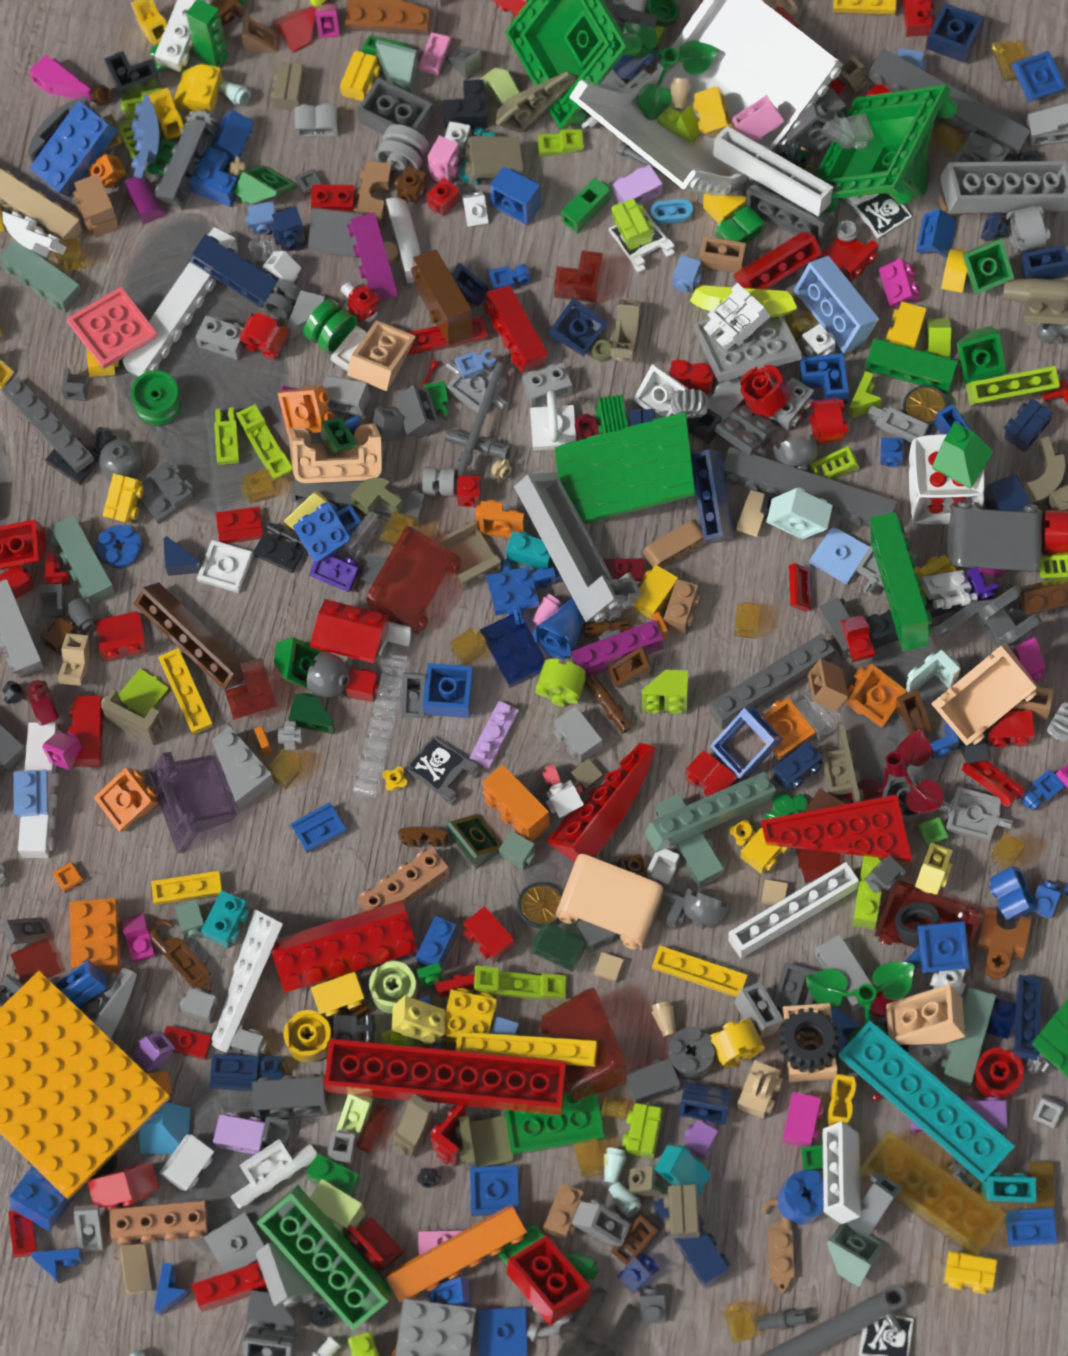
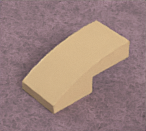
M750 490L736 531L755 537L758 536L765 516L760 512L764 497L763 493Z

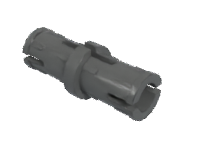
M804 1309L789 1312L779 1310L775 1314L756 1316L758 1332L775 1328L785 1330V1327L806 1325Z

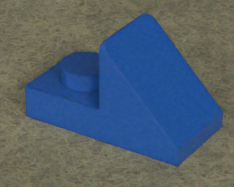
M835 1007L831 1008L832 1023H836L837 1031H839V1044L835 1056L839 1058L838 1054L849 1043L848 1036L843 1035L852 1034L856 1028L861 1026Z
M80 1249L31 1252L32 1259L57 1283H60L59 1265H62L63 1268H73L77 1264L83 1263V1253Z
M162 1263L154 1311L157 1315H163L189 1296L187 1290L172 1288V1286H176L178 1272L175 1271L173 1264Z
M459 1277L445 1282L429 1291L431 1303L461 1307L469 1306L470 1294L467 1277Z

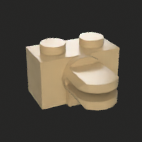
M754 1060L739 1098L737 1109L764 1119L766 1113L770 1114L775 1100H772L774 1091L779 1092L783 1079L780 1078L781 1070Z

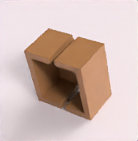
M98 173L74 182L76 191L73 194L77 201L78 209L84 217L88 231L92 230L96 238L119 229L112 204Z

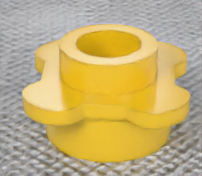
M398 766L394 770L383 771L382 777L386 780L387 784L385 787L388 791L398 790L407 785V779L403 776L404 769Z
M742 820L729 829V833L735 837L738 846H744L745 842L751 840L756 834L747 820Z

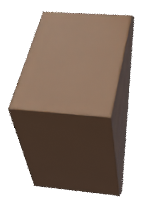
M247 16L243 18L242 40L244 50L251 52H276L278 33Z

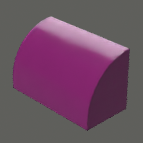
M133 177L124 181L127 192L143 225L166 216L148 178Z

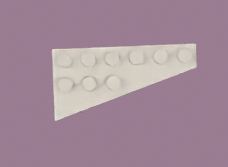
M256 909L253 910L238 961L234 966L233 978L219 1023L212 1036V1045L226 1053L283 925L278 920Z

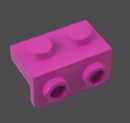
M900 258L879 268L890 307L895 308L901 305V302H908L910 300L916 303L921 301L919 296L921 290L914 279L915 269L911 263H907Z

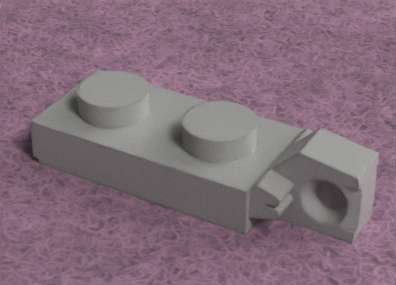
M872 406L868 412L867 418L876 422L875 425L911 443L915 438L925 436L929 429L928 424L891 407L881 410Z

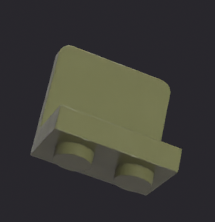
M468 1116L459 1117L460 1125H455L457 1139H462L463 1148H459L461 1163L466 1162L467 1170H470V1167H488L513 1161L505 1116L470 1122Z

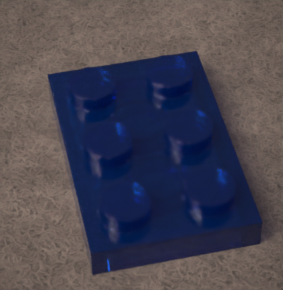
M514 614L479 630L509 688L540 674L546 660L525 622L521 624L520 617V625L516 624Z

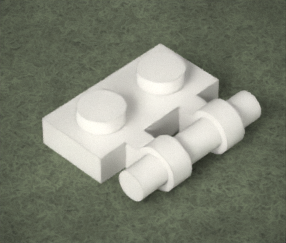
M963 570L922 577L921 585L928 599H936L933 600L935 609H949L959 604L966 606L971 602L977 601L976 593L968 594L972 587Z

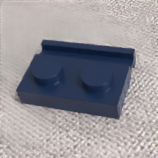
M212 1054L209 1088L253 1092L252 1082H258L259 1056Z

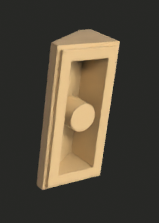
M146 1244L120 1246L127 1294L130 1296L153 1291Z

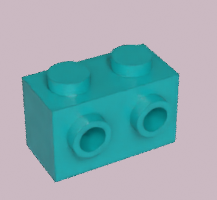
M512 531L506 548V559H509L511 563L525 567L530 566V568L536 570L551 568L553 560L541 538L531 537L530 534L522 531L519 533Z
M221 891L201 930L203 937L229 948L231 942L234 943L238 938V928L241 922L244 923L249 915L246 901Z
M667 1145L654 1170L672 1186L697 1185L699 1197L711 1173L704 1167L705 1164L701 1160L690 1155L691 1151L682 1145H678V1147Z
M991 1173L982 1183V1203L1032 1204L1036 1202V1178H1027V1174L1016 1173L1012 1174V1177H1004V1173Z

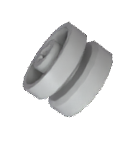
M394 124L386 128L375 156L378 162L391 163L392 172L402 175L406 166L419 170L429 144L426 138L416 130Z

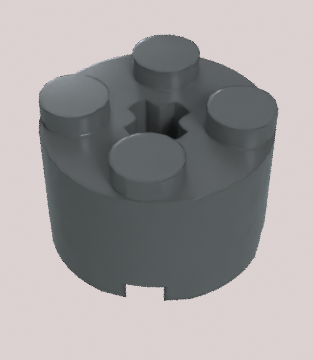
M694 1026L678 1031L673 1035L668 1045V1059H670L676 1075L683 1079H701L711 1071L714 1064L715 1047L711 1041L712 1038L698 1027ZM687 1052H696L694 1057L691 1054L687 1056Z

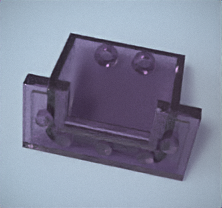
M171 752L162 753L150 771L149 776L154 790L158 794L157 798L176 852L179 854L187 851L200 832L233 821L237 813L233 805V796L228 791L226 777L221 772L216 755L174 762Z

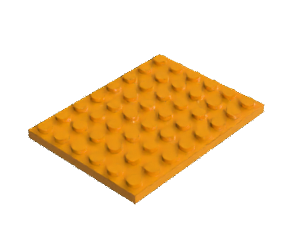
M38 971L0 1008V1134L69 1200L170 1099V1096Z

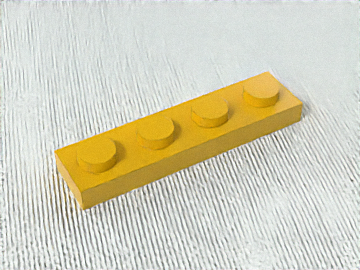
M179 648L158 656L192 735L213 727Z
M660 945L652 964L653 970L736 998L740 990L744 988L747 980L746 974Z

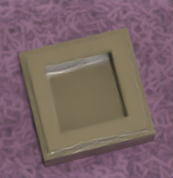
M589 759L571 771L573 778L585 791L603 777V774Z

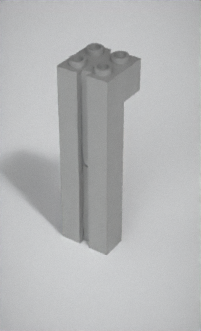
M557 473L527 474L519 481L514 488L585 622L595 621L599 623L605 619L613 621L622 615L621 612L634 606L636 604L635 601L642 594L631 573H626L618 581L612 578Z

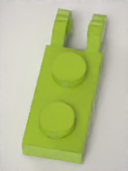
M229 407V421L223 422L221 409H215L216 422H214L217 464L239 463L238 434L234 407Z

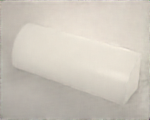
M400 198L386 199L387 210L407 284L413 283L414 277L411 272L413 257L421 255L408 203Z

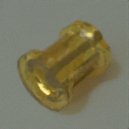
M604 1097L601 1117L611 1116L624 1121L628 1101L619 1102Z

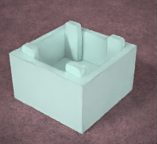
M800 487L772 499L767 523L803 540L827 530L833 505L827 503V500L823 498L818 499L806 493Z

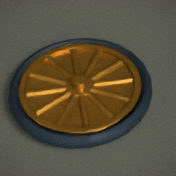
M922 385L908 392L903 400L902 409L904 414L920 420L930 427L935 425L937 412L948 407L949 403L947 396L939 388Z
M543 882L533 883L520 893L517 900L518 913L524 922L532 927L540 929L550 928L560 921L559 917H556V911L562 898V893L551 884Z

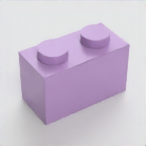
M650 165L644 168L640 167L627 177H621L613 183V195L619 203H624V201L634 198L638 205H643L662 195V182Z
M226 1113V1116L219 1114L213 1143L216 1148L256 1155L264 1147L261 1136L265 1123H263V1120L255 1117H250L249 1120H246L233 1113Z

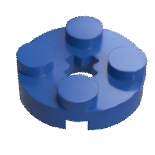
M126 524L116 525L99 534L97 550L103 563L113 566V568L123 569L137 561V557L142 551V543L139 535L131 526ZM117 543L125 544L121 551H118L117 548L114 549Z

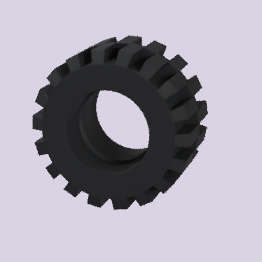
M804 1008L798 1010V1014H795V1012L791 1013L789 1019L786 1018L784 1020L783 1027L780 1029L779 1051L780 1054H783V1060L786 1063L789 1061L790 1067L793 1069L796 1066L799 1067V1072L803 1073L804 1069H809V1073H814L816 1068L821 1071L824 1069V1065L829 1066L837 1054L839 1044V1031H837L836 1023L831 1022L832 1017L829 1015L823 1016L824 1011L818 1010V1013L813 1012L814 1008H809L808 1012H804ZM802 1031H813L822 1038L823 1044L818 1049L805 1050L797 1045L795 1037Z

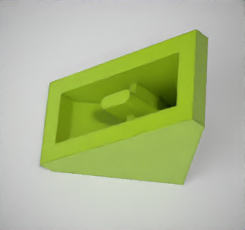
M927 318L928 352L932 353V355L950 357L951 325L949 318Z

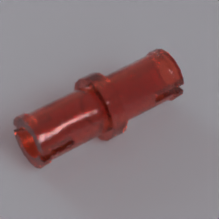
M380 1104L375 1105L369 1122H366L364 1126L365 1132L358 1145V1149L361 1151L372 1153L378 1135H381L383 1132L382 1126L390 1111L387 1107Z

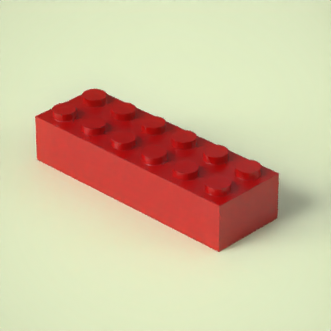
M400 900L278 938L271 952L284 993L418 952L406 909L403 901Z

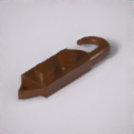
M165 919L156 921L150 929V938L155 946L192 989L198 988L211 993L209 979L211 974L182 939L171 938L164 942L158 935L159 927L167 925L173 928L174 924Z

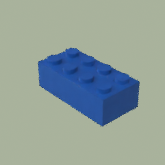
M78 100L29 169L57 192L70 198L76 189L74 182L80 181L89 172L88 168L99 158L118 132V129L89 105Z

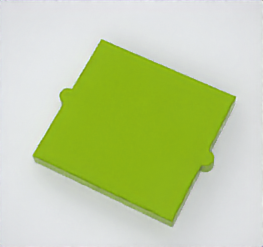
M140 668L121 690L119 697L122 704L127 706L129 711H134L145 718L151 707L154 708L169 691V688L159 682L156 676L152 677Z

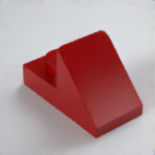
M860 615L840 620L852 662L874 657L875 652L869 637V625L864 617Z

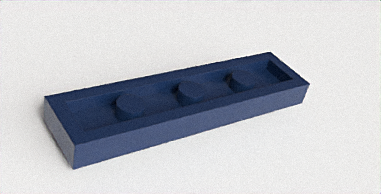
M1020 974L1016 981L1014 1056L1037 1061L1039 1051L1032 1045V1042L1040 1034L1042 979Z

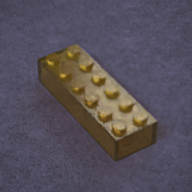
M889 1130L860 1168V1176L871 1184L874 1183L870 1180V1177L873 1173H876L879 1176L882 1174L886 1175L901 1186L902 1189L895 1201L971 1255L980 1256L1007 1216L1003 1211Z

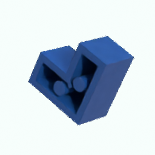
M208 146L190 179L193 193L231 207L237 197L234 192L238 180L236 177L226 174L230 163L227 153Z
M843 353L802 357L799 361L800 382L809 388L823 387L825 399L836 397L838 400L842 399L844 404H847L849 391Z

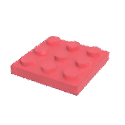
M122 287L67 318V323L102 369L107 368L158 337L157 332Z

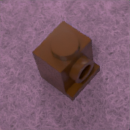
M216 0L211 3L212 6L219 9L222 27L227 23H231L236 16H239V18L243 17L242 6L237 0Z
M59 618L56 623L54 622L49 626L47 634L42 632L40 637L44 645L62 655V646L66 633H77L74 628L75 625L69 619Z

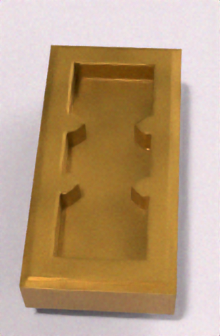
M1029 1162V1178H1036V1202L1030 1204V1209H1055L1053 1162Z

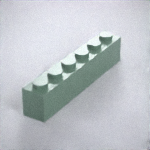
M764 771L651 821L644 834L655 852H659L769 803L776 789Z

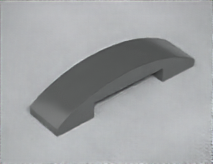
M84 96L70 101L45 119L35 132L29 145L28 155L31 164L78 100L90 106L88 98Z

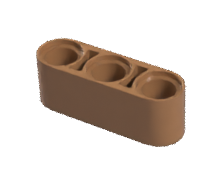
M691 520L648 545L642 553L653 568L657 565L663 569L699 548L706 541L703 540L702 528L696 520Z

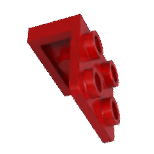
M837 237L822 252L818 259L829 256L848 281L852 283L862 275L864 269L869 264L874 263L877 259L878 244L871 240L865 246L856 238L845 242Z
M135 611L103 618L96 622L100 641L99 649L104 662L148 652L139 612Z
M461 1103L458 1106L454 1105L446 1115L448 1118L443 1124L438 1123L431 1131L432 1148L438 1153L436 1155L437 1158L445 1165L450 1163L453 1167L460 1161L459 1148L450 1142L448 1138L455 1132V1125H460L459 1117L467 1116L466 1106Z

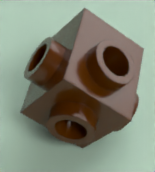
M406 166L402 176H398L395 182L398 198L405 200L407 203L417 204L420 197L423 198L427 190L426 173Z

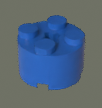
M802 1170L792 1174L781 1186L777 1196V1205L781 1214L787 1220H792L800 1225L815 1221L824 1212V1178L815 1170Z

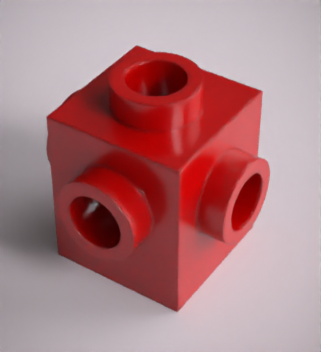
M365 284L360 288L356 287L348 295V310L363 322L377 312L379 296L374 289H369Z

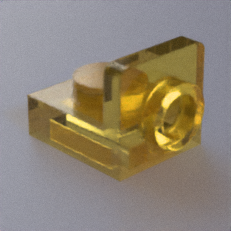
M810 311L792 312L786 322L795 341L799 339L801 334L820 324Z
M731 1303L726 1306L727 1309L722 1310V1315L726 1320L733 1343L757 1336L749 1309L744 1303Z

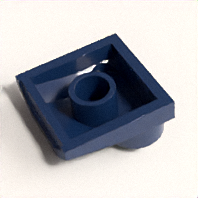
M573 297L548 333L555 342L563 343L584 357L608 322Z

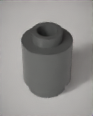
M77 598L67 605L68 615L78 631L88 632L95 627L97 618L86 601H83L82 598Z

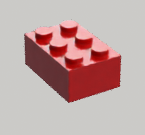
M547 1235L508 1259L506 1274L549 1326L588 1302L591 1287Z

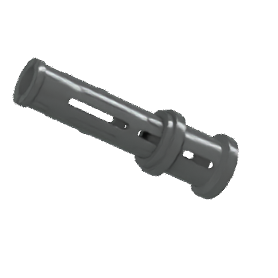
M448 428L445 434V441L465 447L470 434ZM478 438L474 450L482 452L485 457L492 456L503 461L509 458L512 446L508 443L504 445L495 442L492 438L487 440Z

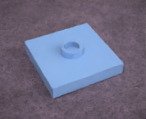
M832 526L809 560V563L847 585L856 573V567L870 547Z

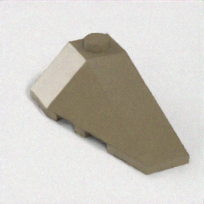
M564 72L512 96L497 110V125L521 133L572 87L579 76L570 72Z

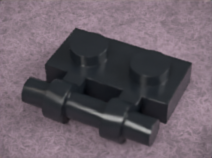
M74 435L90 452L94 461L99 462L100 454L97 452V449L91 445L87 446L81 442V438ZM55 449L45 459L48 465L78 485H81L94 470L93 466L89 464L77 473Z
M270 522L267 530L273 533L272 537L263 534L253 551V555L293 573L303 556L302 551L297 550L299 545L303 547L304 545L296 532L285 529L284 525H276ZM283 537L291 542L289 545H286L279 541Z
M357 1015L333 1016L334 1039L358 1042V1032H364L365 1042L374 1043V1031H376L374 1015H364V1024H357Z

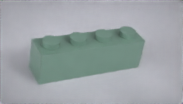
M14 240L0 254L1 268L10 275L12 273L22 285H28L33 288V292L40 298L45 297L53 308H60L66 313L82 296L79 284L34 251L20 244L17 240Z
M72 515L50 526L53 533L50 535V538L55 548L58 546L61 548L62 552L59 555L65 565L69 563L71 567L69 573L74 583L77 581L80 583L81 587L78 590L84 600L88 599L90 604L94 605L114 595L113 586L75 516Z
M678 793L655 805L654 813L658 819L689 805L685 798L682 799ZM702 832L673 845L699 889L723 877L725 864L720 855L716 856L712 850L714 846L708 836L704 837Z
M969 987L967 994L962 993L961 995L963 1000L965 1037L948 1042L946 1050L950 1051L949 1058H943L940 1072L944 1073L942 1081L970 1088L996 997L994 994Z

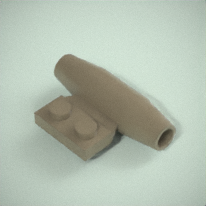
M1027 278L1009 280L1004 283L1003 298L1025 303L1024 322L1068 325V281Z

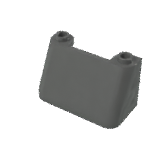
M959 501L958 504L952 503L946 556L953 565L960 567L1040 570L1042 511L1038 506L1032 504L1024 505V508H1020L1019 511L977 509L975 506H972L970 501Z

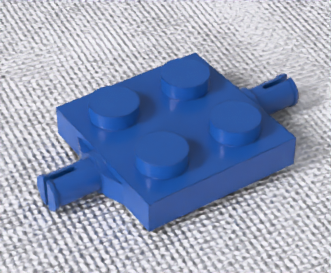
M503 559L501 561L502 572L486 575L495 615L514 614L516 624L520 625L519 617L521 624L525 622L524 611L539 607L530 566L512 569L510 560L506 559L505 564Z

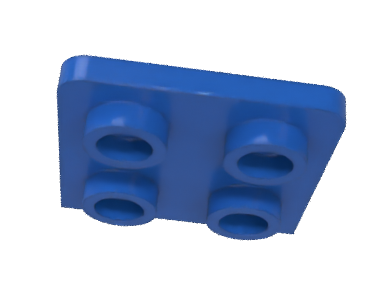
M330 502L321 504L316 508L315 512L303 516L298 520V523L293 525L301 542L315 562L321 561L351 540L349 533L336 513L339 511L338 507Z

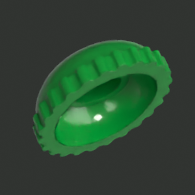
M647 0L646 2L648 14L657 16L658 24L669 25L673 22L675 23L679 17L680 9L675 0Z

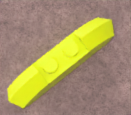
M701 286L695 290L690 301L696 306L711 312L726 300L733 292V287ZM744 288L767 310L770 315L769 318L784 316L797 309L793 297L788 291Z

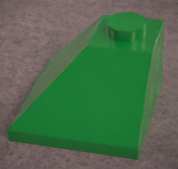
M261 165L242 171L234 194L239 196L241 201L252 204L296 189L297 185L268 167Z
M1002 238L962 254L974 294H979L1014 279Z
M992 325L970 331L957 342L964 384L1006 373L1000 334Z
M954 422L943 440L932 469L972 489L994 451L975 432Z
M292 637L276 643L273 663L285 680L308 689L307 674L309 667H314L317 662L314 658L318 654L327 651L312 648L310 644Z

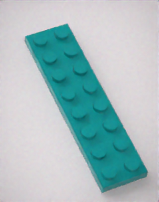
M871 1021L838 1054L841 1060L982 1183L1014 1149L1015 1146Z

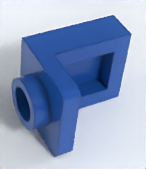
M945 723L944 726L946 737L930 743L933 759L936 757L944 758L958 748L960 737L948 723Z
M1050 880L1040 881L1034 896L1037 909L1032 912L1052 918L1062 891L1057 883Z

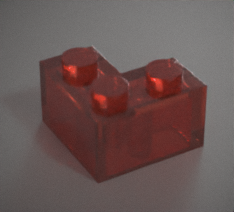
M582 250L579 269L557 266L554 281V297L571 300L574 297L579 301L597 303L603 270V253Z
M262 657L241 663L246 684L225 690L233 720L277 707Z

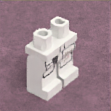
M738 283L732 288L733 292L726 300L708 314L711 320L704 326V330L712 338L720 331L724 332L717 339V342L725 350L729 349L734 343L740 346L743 340L748 338L770 317L767 310Z

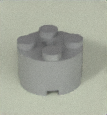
M1033 205L1007 213V220L1011 219V225L1008 226V234L1014 249L1019 248L1018 254L1043 248L1046 245V240L1050 239V231L1047 226H1044V213L1041 206L1036 207Z

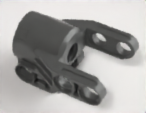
M1015 585L996 599L971 602L938 625L935 630L939 635L947 634L974 615L986 637L997 648L1006 643L1014 651V647L1018 645L1022 636L1043 621L1039 614H1033L1027 618L1019 609L1015 599L1021 596L1020 593L1022 591Z

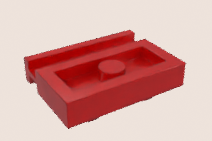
M259 506L216 512L219 542L229 544L258 540L263 536Z

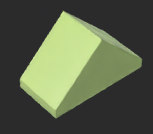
M494 68L480 78L484 79L485 89L501 106L507 99L519 94L507 70Z

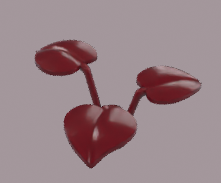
M920 728L907 736L895 751L890 752L886 756L885 762L887 767L884 768L885 774L882 788L877 781L872 779L862 780L860 783H857L858 789L862 788L864 801L883 797V790L887 785L889 774L894 777L904 776L913 789L905 798L906 805L911 811L915 813H928L942 807L944 795L937 783L931 780H923L916 787L907 773V767L910 764L915 767L922 766L930 760L933 753L929 741ZM847 793L842 797V801L845 804L854 803L852 793Z

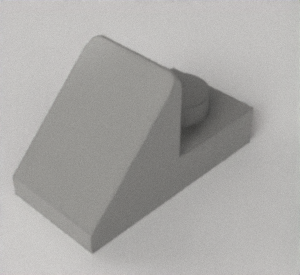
M99 1205L75 1206L74 1217L80 1251L103 1250V1215H100Z

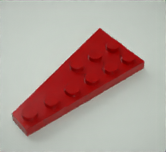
M897 795L761 820L766 845L875 858H886L890 855L894 860L912 862Z

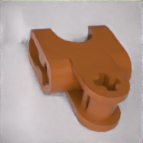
M990 907L986 908L977 949L988 951L985 973L989 978L999 980L1005 977L1010 966L1011 957L1023 959L1032 920L1031 917L1022 915L1014 929L1006 930L997 923V910ZM995 962L1000 963V968L995 967Z

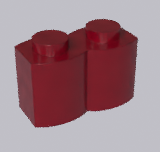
M35 680L26 687V693L38 724L43 726L58 720L59 714L46 681Z

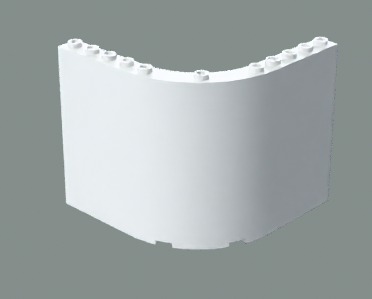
M704 0L672 48H675L679 54V47L683 43L694 40L711 45L718 53L710 67L700 75L687 73L683 69V61L679 62L677 60L673 67L668 68L660 88H666L671 92L670 83H672V78L689 79L691 87L686 109L691 105L694 110V94L718 86L723 90L732 127L737 132L738 130L735 128L732 118L767 94L780 111L784 122L781 123L779 128L768 132L756 143L775 153L776 145H789L790 142H788L787 134L800 123L799 115L812 103L815 104L819 97L825 95L829 83L832 79L834 80L838 77L843 64L762 0ZM660 62L657 64L658 69L652 75L647 73L638 80L634 88L627 86L616 89L581 80L570 95L572 100L684 190L712 196H726L747 182L754 181L751 177L713 156L714 142L717 136L709 138L702 133L690 144L658 124L657 119H646L638 107L637 93L646 84L657 86L664 68ZM674 108L680 113H683L686 110ZM695 112L698 120L700 121L699 113L697 114Z

